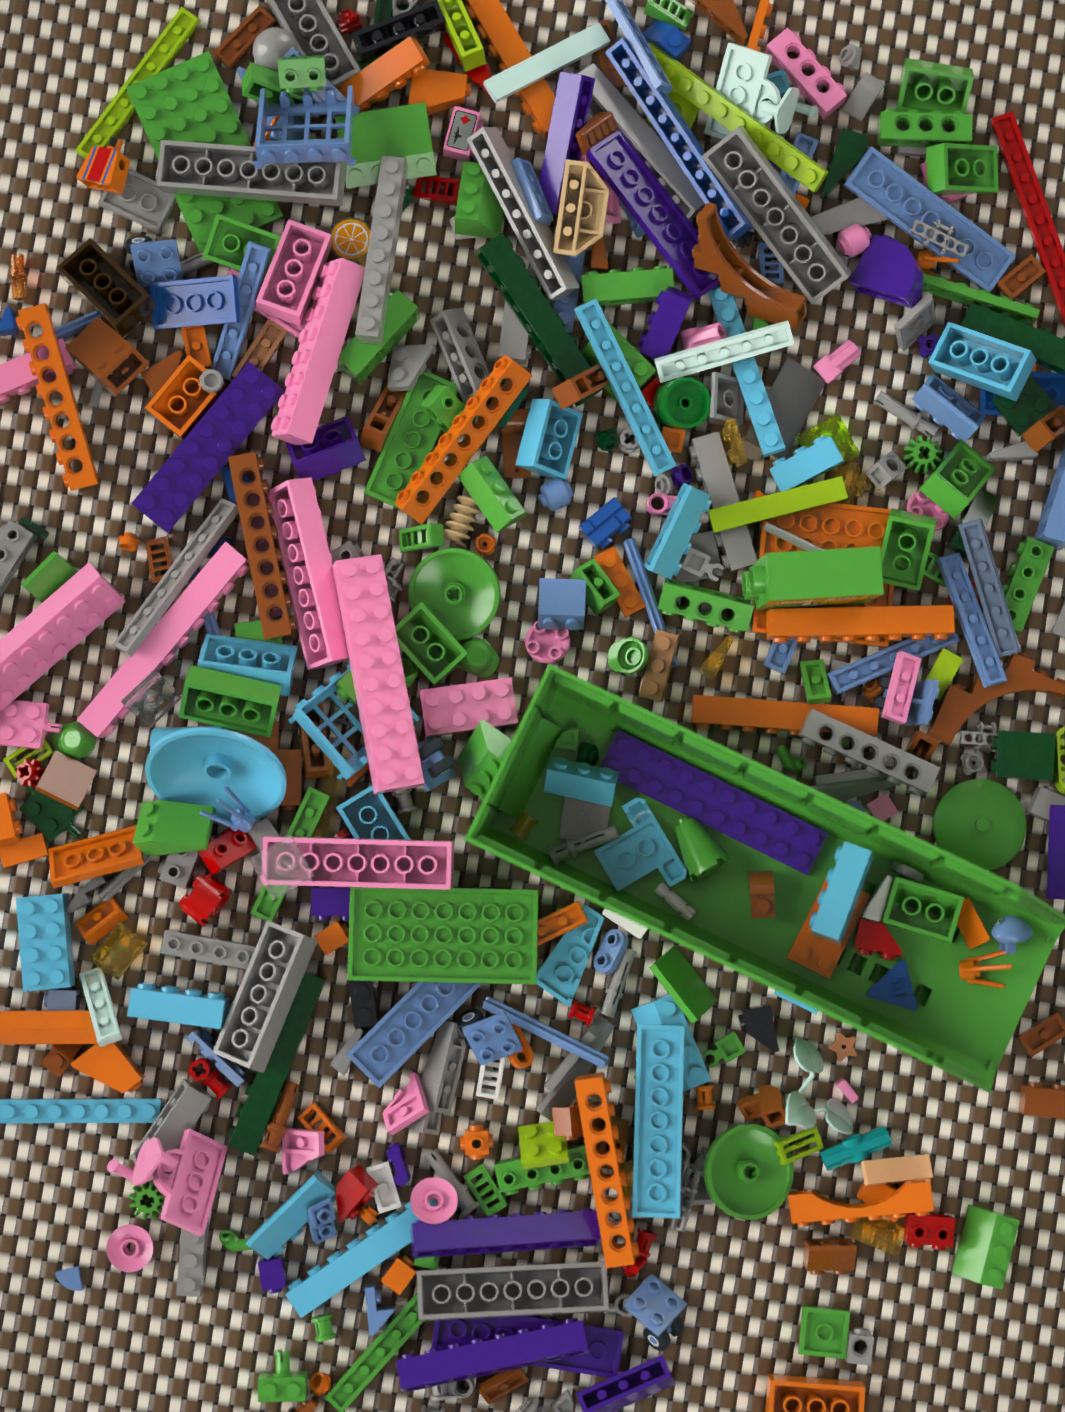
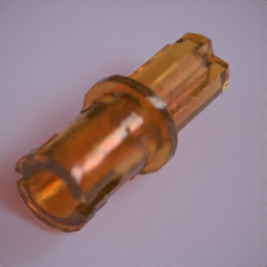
M17 254L9 255L11 265L9 279L12 285V298L17 301L25 300V280L27 275L24 270V255L19 254V257H17Z

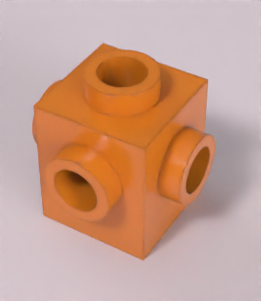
M481 1124L469 1125V1129L464 1131V1136H460L461 1150H465L466 1156H471V1159H484L485 1155H489V1148H494L493 1134H489L488 1128H483ZM473 1140H480L481 1146L474 1147L472 1145Z

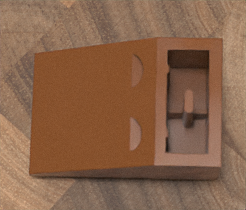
M98 316L65 347L114 398L150 364L128 341Z

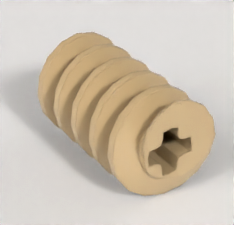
M459 495L457 496V501L460 504L453 505V509L456 512L449 514L453 521H446L445 525L449 529H444V536L457 545L467 547L462 540H470L471 537L466 531H474L470 522L477 523L478 520L473 515H481L482 512L477 508L478 505L473 498Z

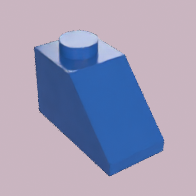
M655 19L643 32L647 43L655 44L678 62L689 51L691 40L674 25Z

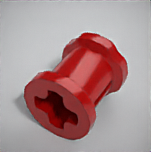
M575 998L568 1018L574 1017L589 1026L597 1007L582 1004Z
M206 1058L195 1060L189 1066V1074L196 1081L206 1079L213 1070V1066ZM203 1064V1069L206 1072L199 1075V1070L196 1067Z
M216 1069L202 1084L204 1086L207 1085L216 1094V1099L219 1100L233 1085L227 1083L218 1074L219 1071Z
M638 1227V1235L635 1242L638 1243L639 1255L649 1258L652 1242L658 1235Z

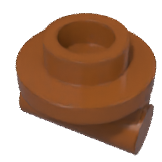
M879 678L866 682L863 688V694L871 705L873 704L874 697H882L884 688L879 687Z

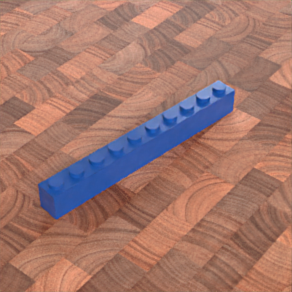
M621 38L605 52L705 205L708 202L716 204L719 220L726 236L737 240L754 226L701 157L706 152L669 96L655 89L627 39Z

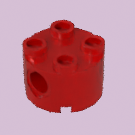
M210 873L204 876L199 875L192 884L194 887L190 895L185 894L178 904L182 907L181 910L203 927L209 924L207 921L209 917L214 919L230 898L228 894H232L230 888L219 882Z

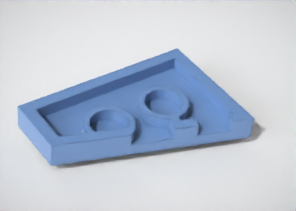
M198 1028L186 1037L191 1044L196 1041L200 1045V1052L210 1060L214 1058L217 1061L215 1063L216 1067L235 1086L239 1087L247 1079L244 1076L245 1070L238 1063L234 1065L230 1060L212 1053L215 1044L212 1042L214 1038L207 1030L204 1029L202 1031Z

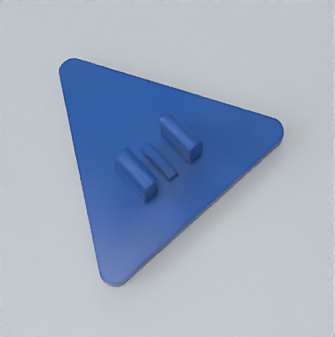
M903 959L892 967L866 993L868 997L913 1011L917 1009L906 961Z

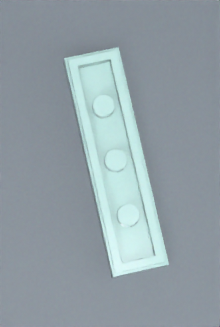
M102 966L80 973L82 987L99 1047L122 1040Z

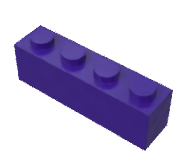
M661 1355L579 1391L576 1395L583 1412H614L671 1387L676 1383L667 1361Z

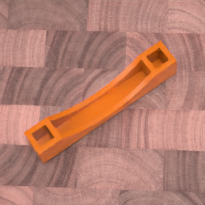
M930 1178L907 1180L890 1195L877 1201L863 1204H848L834 1201L822 1196L813 1189L790 1191L788 1194L792 1224L797 1223L798 1227L812 1225L811 1222L821 1221L822 1225L833 1224L835 1220L844 1219V1222H856L861 1217H868V1220L882 1219L883 1215H891L892 1218L906 1217V1213L925 1216L930 1214L929 1211H934Z

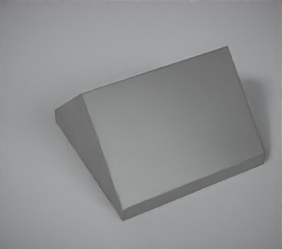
M712 372L709 379L711 405L707 424L742 426L744 398L737 378Z

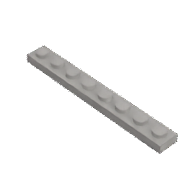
M223 498L220 499L112 644L113 646L131 657L134 655L239 513L236 504Z

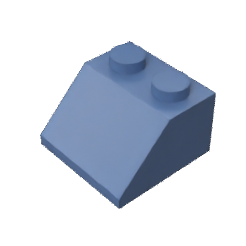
M540 578L538 628L584 630L586 580Z

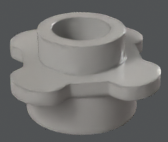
M975 751L972 754L963 753L961 755V761L964 763V774L971 775L973 772L983 773L986 766L984 765L983 753L981 751Z

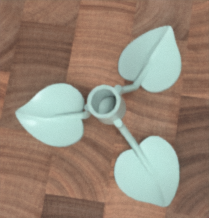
M795 1038L793 1046L795 1060L804 1071L810 1074L798 1091H793L788 1095L786 1125L811 1129L816 1125L815 1113L825 1112L826 1121L834 1130L847 1135L852 1134L853 1124L851 1116L842 1102L837 1099H829L826 1102V1107L822 1106L813 1109L802 1095V1092L814 1078L815 1072L819 1074L823 1072L824 1065L819 1051L810 1042L802 1038Z

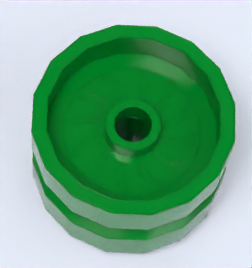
M676 378L666 381L656 390L653 398V409L656 418L663 425L670 428L685 429L698 426L707 418L710 411L711 397L708 389L702 382L694 378Z

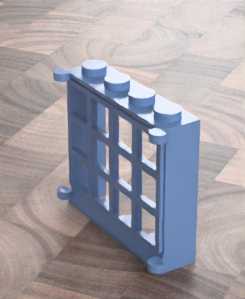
M348 86L347 102H336L335 92L327 90L325 103H314L312 92L304 91L303 103L291 104L289 93L285 91L280 93V104H268L265 88H260L255 139L258 161H254V167L262 169L263 164L347 161L349 166H355L356 158H351L354 115L359 114L360 108L355 106L353 86ZM327 114V124H310L311 115ZM332 114H346L345 123H332ZM306 115L305 124L288 125L289 116ZM267 116H284L283 125L266 126ZM331 129H345L344 138L331 139ZM304 130V140H287L288 131ZM326 130V139H309V131ZM266 131H282V140L265 141Z

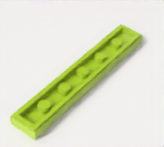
M840 476L708 510V515L714 534L848 499L843 477Z

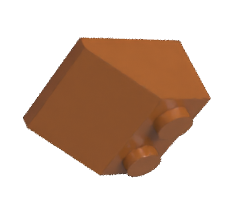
M803 1238L804 1268L806 1271H810V1274L822 1275L824 1271H833L834 1274L844 1275L848 1274V1271H854L857 1245L850 1238Z

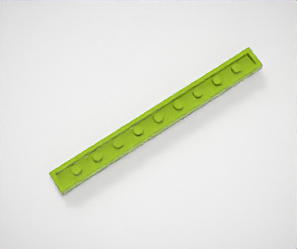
M648 43L672 85V89L732 132L740 125H743L766 158L811 191L816 192L829 171L658 46Z

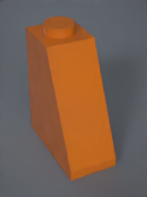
M426 69L422 74L412 77L408 105L425 102L427 115L465 104L466 96L470 97L472 83H468L467 74Z
M118 1041L99 1047V1044H95L71 1063L73 1068L123 1094L128 1090L131 1093L136 1091L143 1085L141 1080L145 1078V1075Z

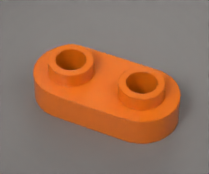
M512 1024L523 1045V1050L507 1057L515 1068L523 1069L533 1063L534 1053L520 1027ZM518 1053L522 1056V1061L518 1060Z

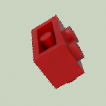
M227 827L221 832L222 836L216 839L215 836L209 838L207 849L200 850L198 854L212 875L217 874L257 848L247 832L243 833L239 829L234 831Z
M906 1213L902 1239L909 1243L908 1246L923 1248V1244L932 1245V1249L946 1250V1247H953L955 1218L944 1214L930 1213L925 1216H916L915 1213Z

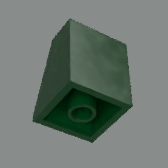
M998 731L997 736H993L992 750H996V759L991 760V773H995V778L1052 782L1054 780L1056 734Z

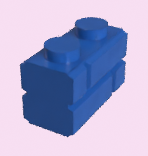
M613 497L579 526V530L595 549H598L600 546L604 549L613 541L611 537L619 532L621 535L631 526L629 522L632 517L619 501Z

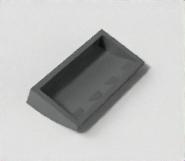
M790 358L786 359L768 393V398L786 448L784 451L771 455L777 459L786 458L826 383L818 375ZM751 424L743 441L746 440L760 448L756 433Z

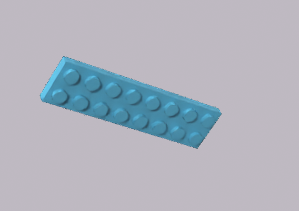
M637 1024L632 1216L680 1219L685 1026Z

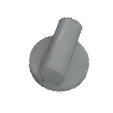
M853 44L847 45L840 52V64L849 68L850 71L857 72L859 70L862 48L856 47Z
M671 472L662 473L657 476L655 480L657 493L671 496L678 494L677 487L671 477Z

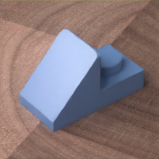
M376 1283L366 1284L365 1294L369 1336H374L395 1311L397 1305L378 1307V1304H382L381 1290H376Z

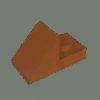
M53 1044V1048L41 1064L59 1078L86 1044Z

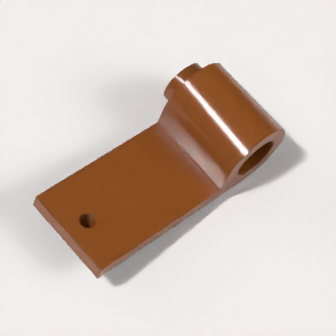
M529 408L517 409L506 426L502 428L504 479L531 478V471L515 465Z

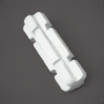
M661 883L655 892L661 898L664 897L665 901L677 912L680 911L686 920H690L695 914V910L691 906H687L686 902L675 892H671L667 885Z

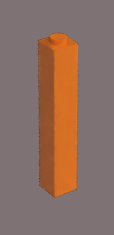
M89 1010L0 1011V1044H98Z

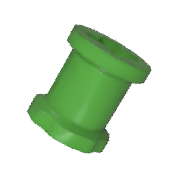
M331 1313L320 1314L311 1318L316 1328V1342L336 1338V1333L332 1329Z

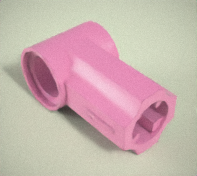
M719 322L702 328H690L680 332L683 350L727 337L725 328Z
M848 340L832 354L824 356L813 368L827 384H830L843 373L847 366L858 359L861 353L858 347Z
M654 493L646 501V510L654 516H668L677 496ZM657 498L661 500L662 509H654L651 505L652 499Z

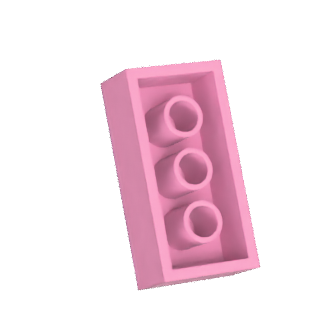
M288 219L256 300L259 312L301 326L312 299V293L320 278L319 271L322 265L326 263L332 248V234Z
M512 677L420 690L427 738L474 731L481 719L495 728L518 725Z

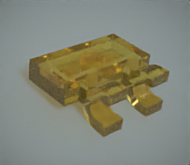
M735 418L726 420L720 437L722 444L728 441L730 443L731 449L728 450L729 455L726 456L728 464L731 466L733 463H736L737 468L746 466L748 460Z

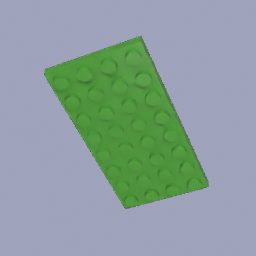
M209 51L125 87L158 161L161 140L252 147ZM173 193L200 253L205 250L216 214L259 229L284 218L276 201Z
M350 887L347 980L536 985L538 890Z

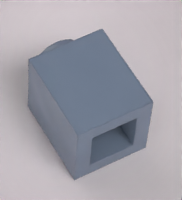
M48 989V993H45L44 1007H47V1011H79L81 990Z

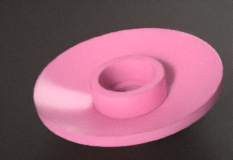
M430 1177L420 1181L414 1187L410 1197L413 1213L418 1219L428 1224H440L450 1219L455 1213L458 1203L454 1187L448 1181L438 1177ZM431 1200H436L438 1202V1205L433 1207L429 1204V1202Z
M133 1224L117 1228L110 1235L106 1246L109 1261L115 1268L123 1272H136L144 1268L151 1260L154 1251L153 1240L150 1234L144 1228ZM128 1243L135 1245L134 1251L128 1249Z

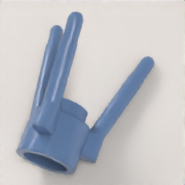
M227 786L224 787V790L240 809L234 810L221 799H217V803L232 814L230 819L232 822L205 811H200V815L226 825L234 831L239 829L243 833L248 832L255 823V817L250 814L251 810L245 807Z

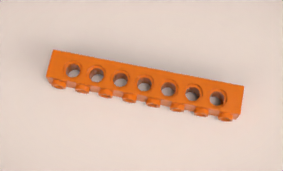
M43 303L17 310L19 316L16 317V322L19 330L24 331L26 338L22 340L26 353L30 352L32 358L29 366L32 375H37L39 382L36 385V390L39 398L43 397L45 407H42L46 421L50 420L52 429L49 430L52 442H56L59 451L56 452L59 465H63L65 474H62L65 487H70V490L74 491L100 484L48 305ZM39 324L43 328V333L39 337H34L31 329L34 325ZM42 347H47L49 350V357L45 360H41L38 357V351ZM52 369L56 373V379L48 383L44 375L47 370ZM55 392H60L63 396V400L59 405H54L51 401V396ZM62 414L69 417V424L64 428L58 424V418ZM70 436L76 441V446L72 450H68L64 445L65 439ZM74 459H79L82 462L83 467L79 472H74L71 469V462Z
M505 354L497 360L490 375L482 380L478 391L468 399L464 410L454 418L452 426L447 433L440 437L435 449L425 457L424 464L418 471L414 472L409 484L397 495V500L394 504L414 520L423 524L533 375ZM506 378L505 384L500 387L501 381ZM492 397L491 403L486 405L487 400ZM478 416L477 422L472 424L473 419ZM465 434L464 439L458 443L460 436ZM451 453L450 458L444 461L446 455ZM437 472L436 477L430 480L431 475ZM423 491L422 496L417 498V494Z
M604 1072L576 1076L574 1082L606 1268L634 1265L636 1256H639L638 1243L633 1242L632 1233H635L633 1218L629 1219L628 1210L631 1209L630 1196L625 1195L624 1186H627L626 1173L621 1172L620 1163H623V1154L621 1148L617 1149L616 1140L619 1139L618 1126L613 1125L612 1116H615V1107L613 1102H609L608 1093H611L610 1079H605ZM593 1094L599 1095L602 1102L595 1105L591 1103L589 1097ZM602 1118L606 1122V1126L598 1128L594 1125L593 1120ZM605 1141L609 1144L610 1149L602 1151L598 1148L597 1144ZM603 1165H610L613 1167L614 1172L612 1174H605L601 1167ZM613 1188L617 1191L618 1195L611 1198L606 1195L605 1190ZM611 1212H618L621 1214L622 1219L614 1221L610 1218L609 1214ZM622 1235L626 1242L618 1244L614 1241L613 1237Z

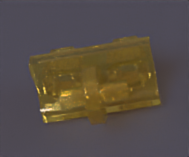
M849 461V465H839L836 469V477L842 476L843 480H846L845 488L848 499L839 501L843 504L853 505L855 493L856 497L862 498L863 491L871 489V484L865 483L867 475L860 474L859 476L861 467L857 466L856 462Z

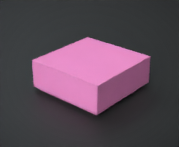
M887 793L866 804L872 816L883 822L898 813Z
M840 1078L835 1082L849 1102L853 1104L859 1099V1096L844 1078Z

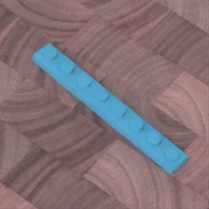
M720 284L710 290L708 296L717 322L722 323L726 330V338L745 333L746 331L734 296L721 292ZM752 356L732 362L763 457L786 450L755 357Z
M597 299L575 308L574 311L654 477L676 467L677 465Z
M162 1098L0 1099V1123H154L162 1111Z

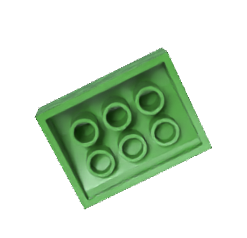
M425 102L363 111L354 115L351 158H356V165L349 166L347 164L345 176L346 189L378 184L382 155L405 158L408 166L407 179L437 175ZM346 114L335 116L336 123H345ZM337 129L338 139L344 138L345 129Z

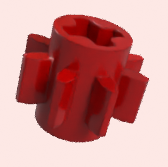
M25 758L24 763L17 765V775L15 777L21 779L20 785L36 788L45 771V768L39 766L41 761Z

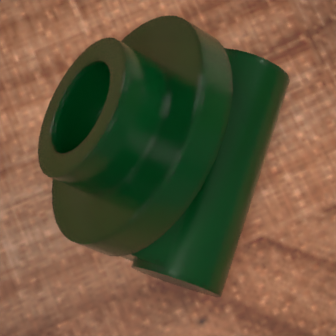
M615 427L593 434L599 449L602 451H611L620 443Z
M581 741L576 762L588 763L594 766L599 759L597 746Z

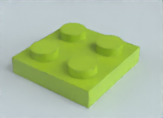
M553 1121L518 1126L523 1170L569 1163L567 1140H564V1136H554Z

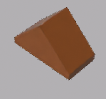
M919 730L913 733L905 752L928 762L940 741ZM907 767L909 770L915 772L914 768Z

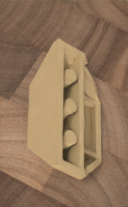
M566 159L553 249L555 254L577 256L603 237L610 190L589 162Z

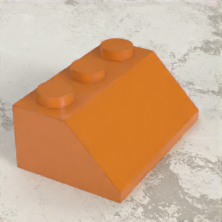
M190 355L185 358L145 407L146 410L182 440L187 437L227 388L224 383L222 389L217 393L204 391L200 385V376L207 369Z

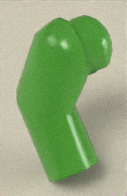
M786 744L775 748L784 768L799 772L806 767V760L803 757L798 758L790 755Z

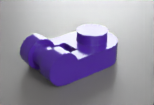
M400 1142L389 1145V1150L386 1153L389 1163H394L396 1175L394 1176L395 1184L404 1186L410 1181L411 1174Z

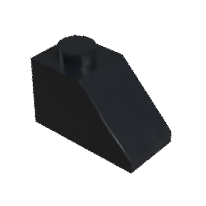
M764 1004L741 1009L742 1015H738L740 1029H745L747 1034L773 1052H779L771 1006Z

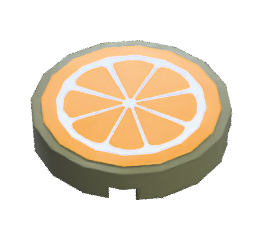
M354 217L338 221L330 231L333 243L331 251L336 258H345L357 263L366 259L371 232L370 226L365 221Z

